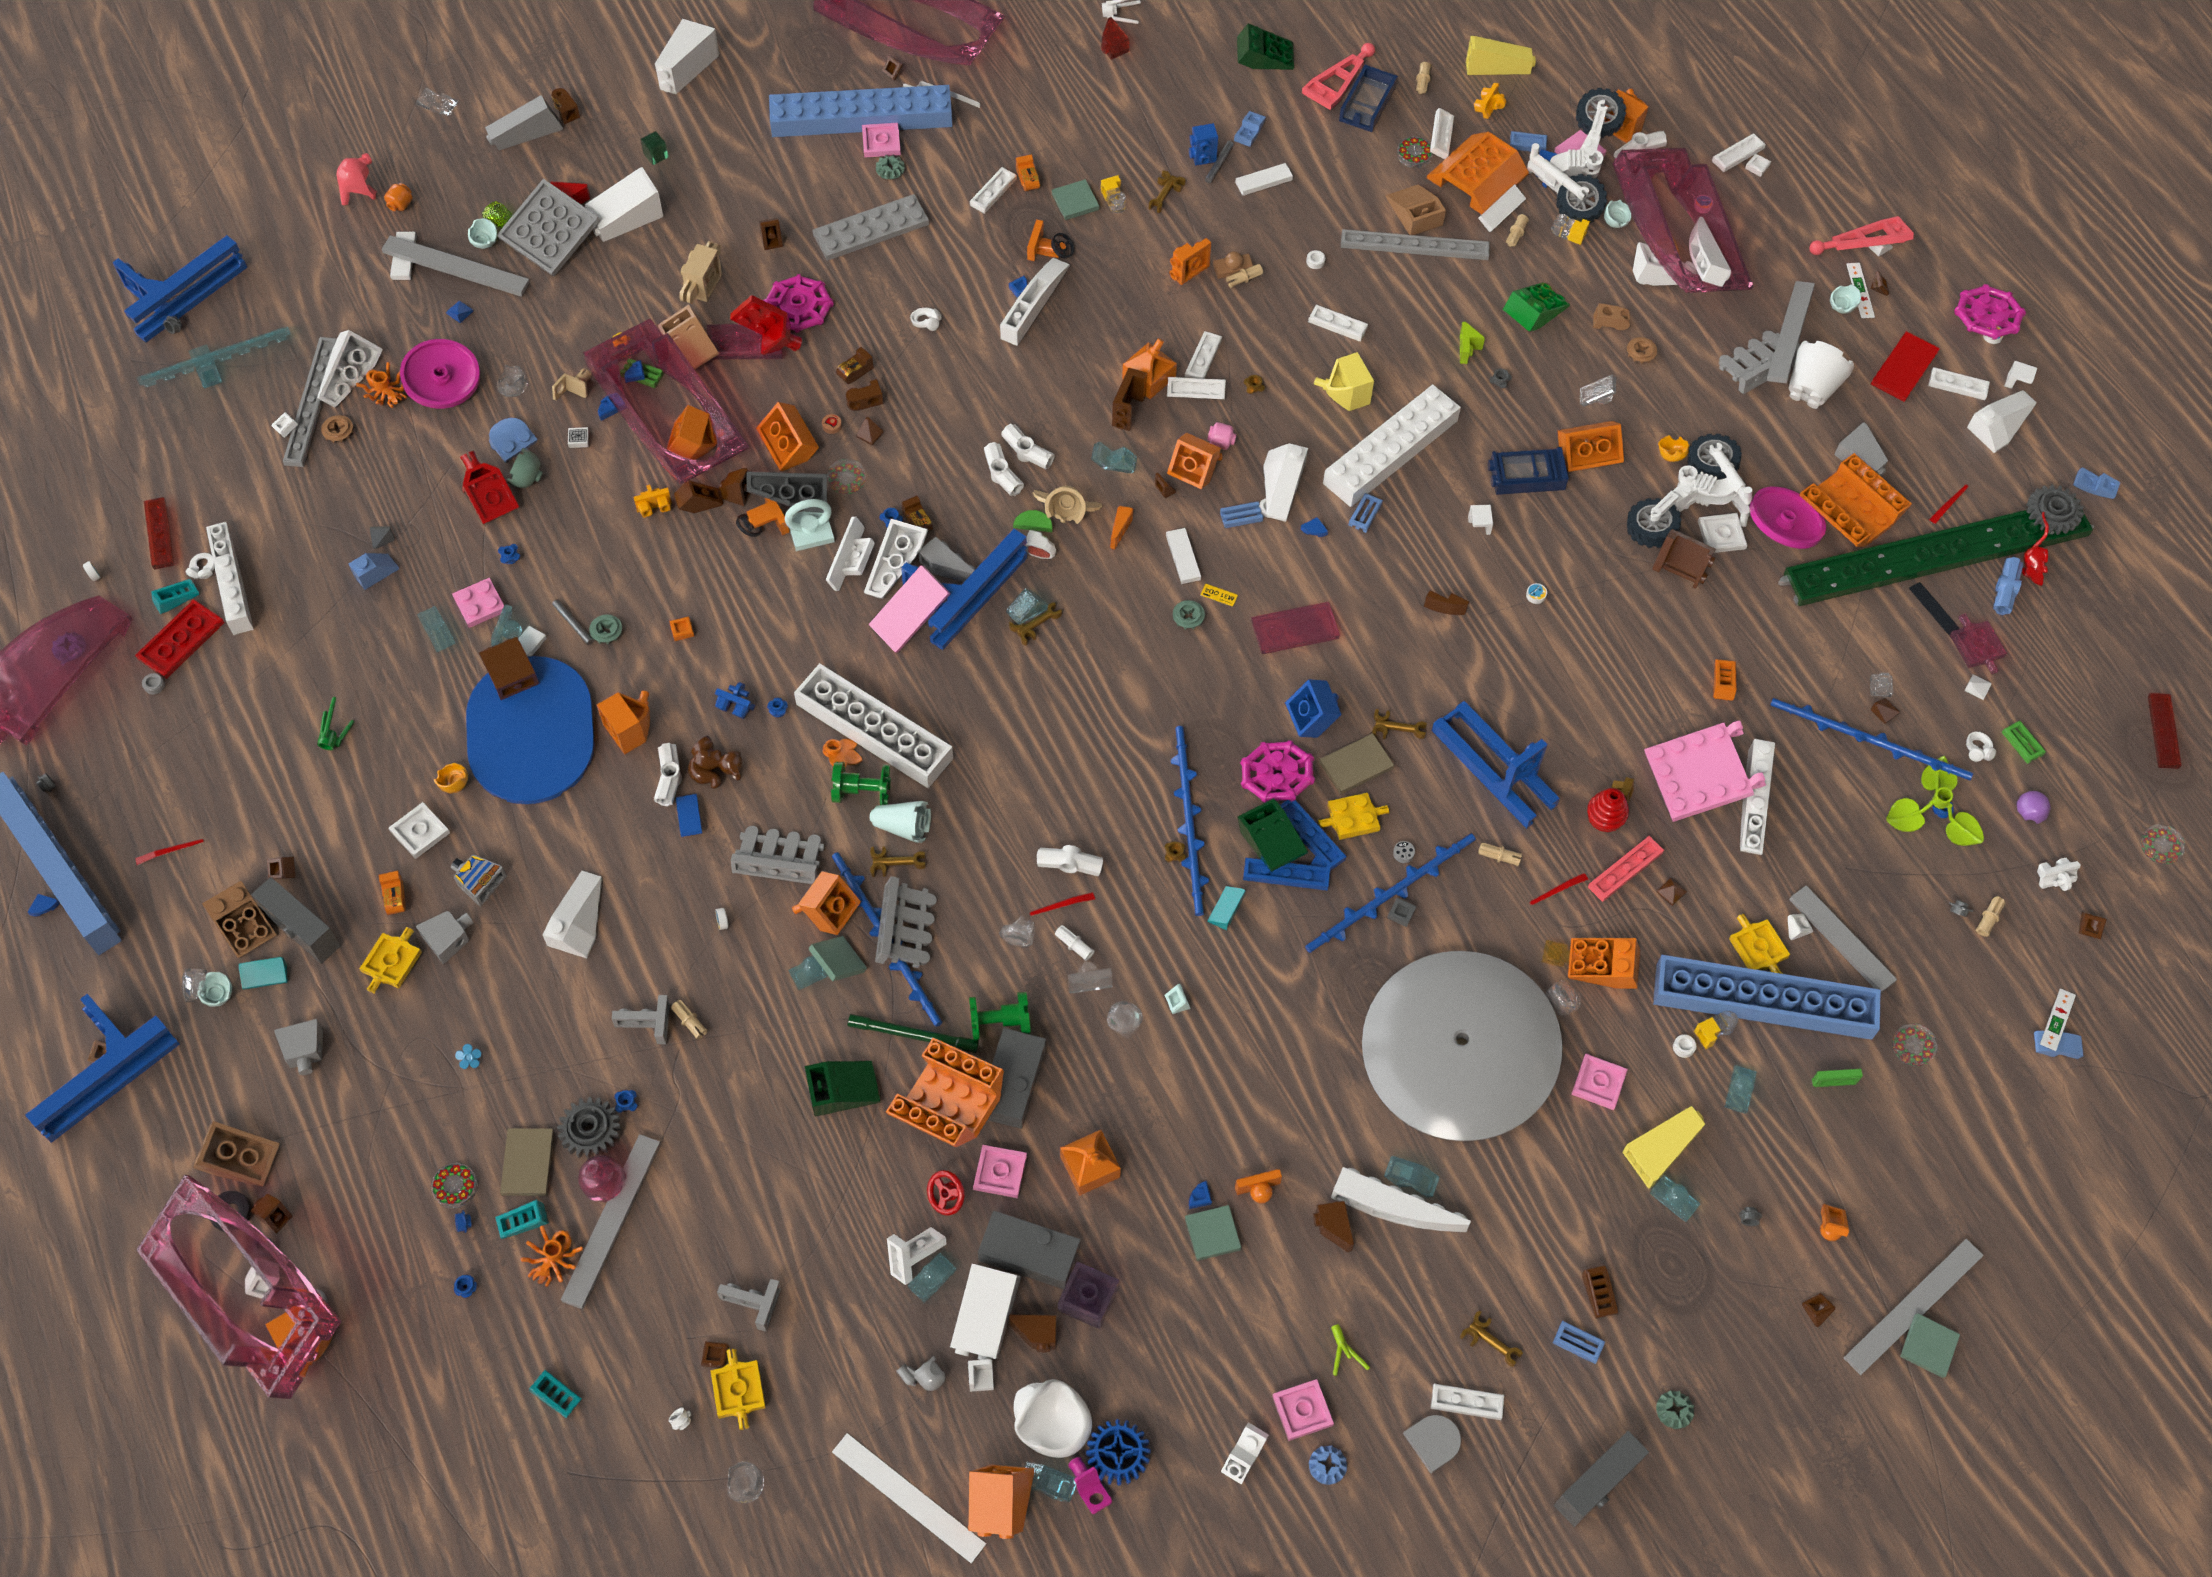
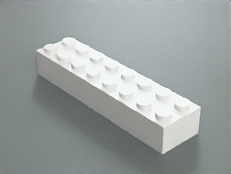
M1432 384L1325 470L1323 484L1347 505L1352 507L1363 498L1365 493L1371 492L1458 421L1461 407Z
M820 663L794 692L797 706L928 789L953 760L952 746Z

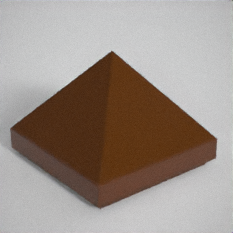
M889 55L882 71L891 79L896 80L903 64Z
M1877 271L1875 272L1871 289L1887 296L1889 295L1887 280Z
M1670 878L1657 890V893L1673 906L1687 891Z

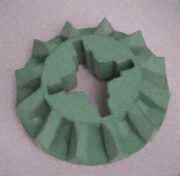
M894 154L891 157L885 155L884 158H879V161L876 162L877 174L885 179L898 178L905 170L904 161L900 157L896 158Z
M1182 601L1173 609V621L1177 623V626H1182L1185 630L1187 628L1194 630L1196 626H1201L1205 617L1203 607L1195 601ZM1185 613L1188 615L1191 613L1192 619L1190 617L1186 619Z
M601 615L590 624V635L599 644L602 642L609 644L610 641H616L617 637L621 636L622 624L613 615ZM602 626L609 629L610 633L603 632Z
M1670 1390L1662 1394L1657 1401L1656 1412L1664 1425L1673 1429H1681L1691 1423L1695 1414L1694 1405L1691 1403L1689 1396H1685L1681 1391ZM1673 1402L1677 1407H1684L1679 1411V1416L1676 1415L1675 1411H1667L1672 1408Z

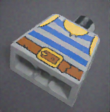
M471 855L466 862L456 858L451 864V869L456 871L454 879L457 885L480 907L507 877L502 866L476 855Z

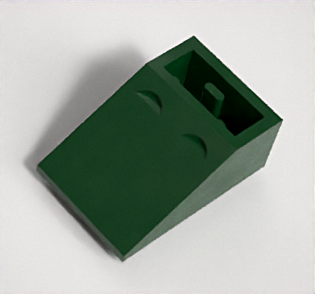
M1249 23L1237 36L1239 64L1251 69H1294L1293 42L1289 39Z
M1274 798L1237 816L1242 836L1271 872L1308 854L1306 847L1285 811Z
M826 1061L804 1066L815 1117L881 1103L872 1061Z

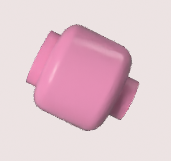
M1217 422L1214 426H1210L1207 441H1210L1211 444L1220 447L1222 450H1227L1230 445H1234L1237 434L1233 433L1234 429L1232 426Z

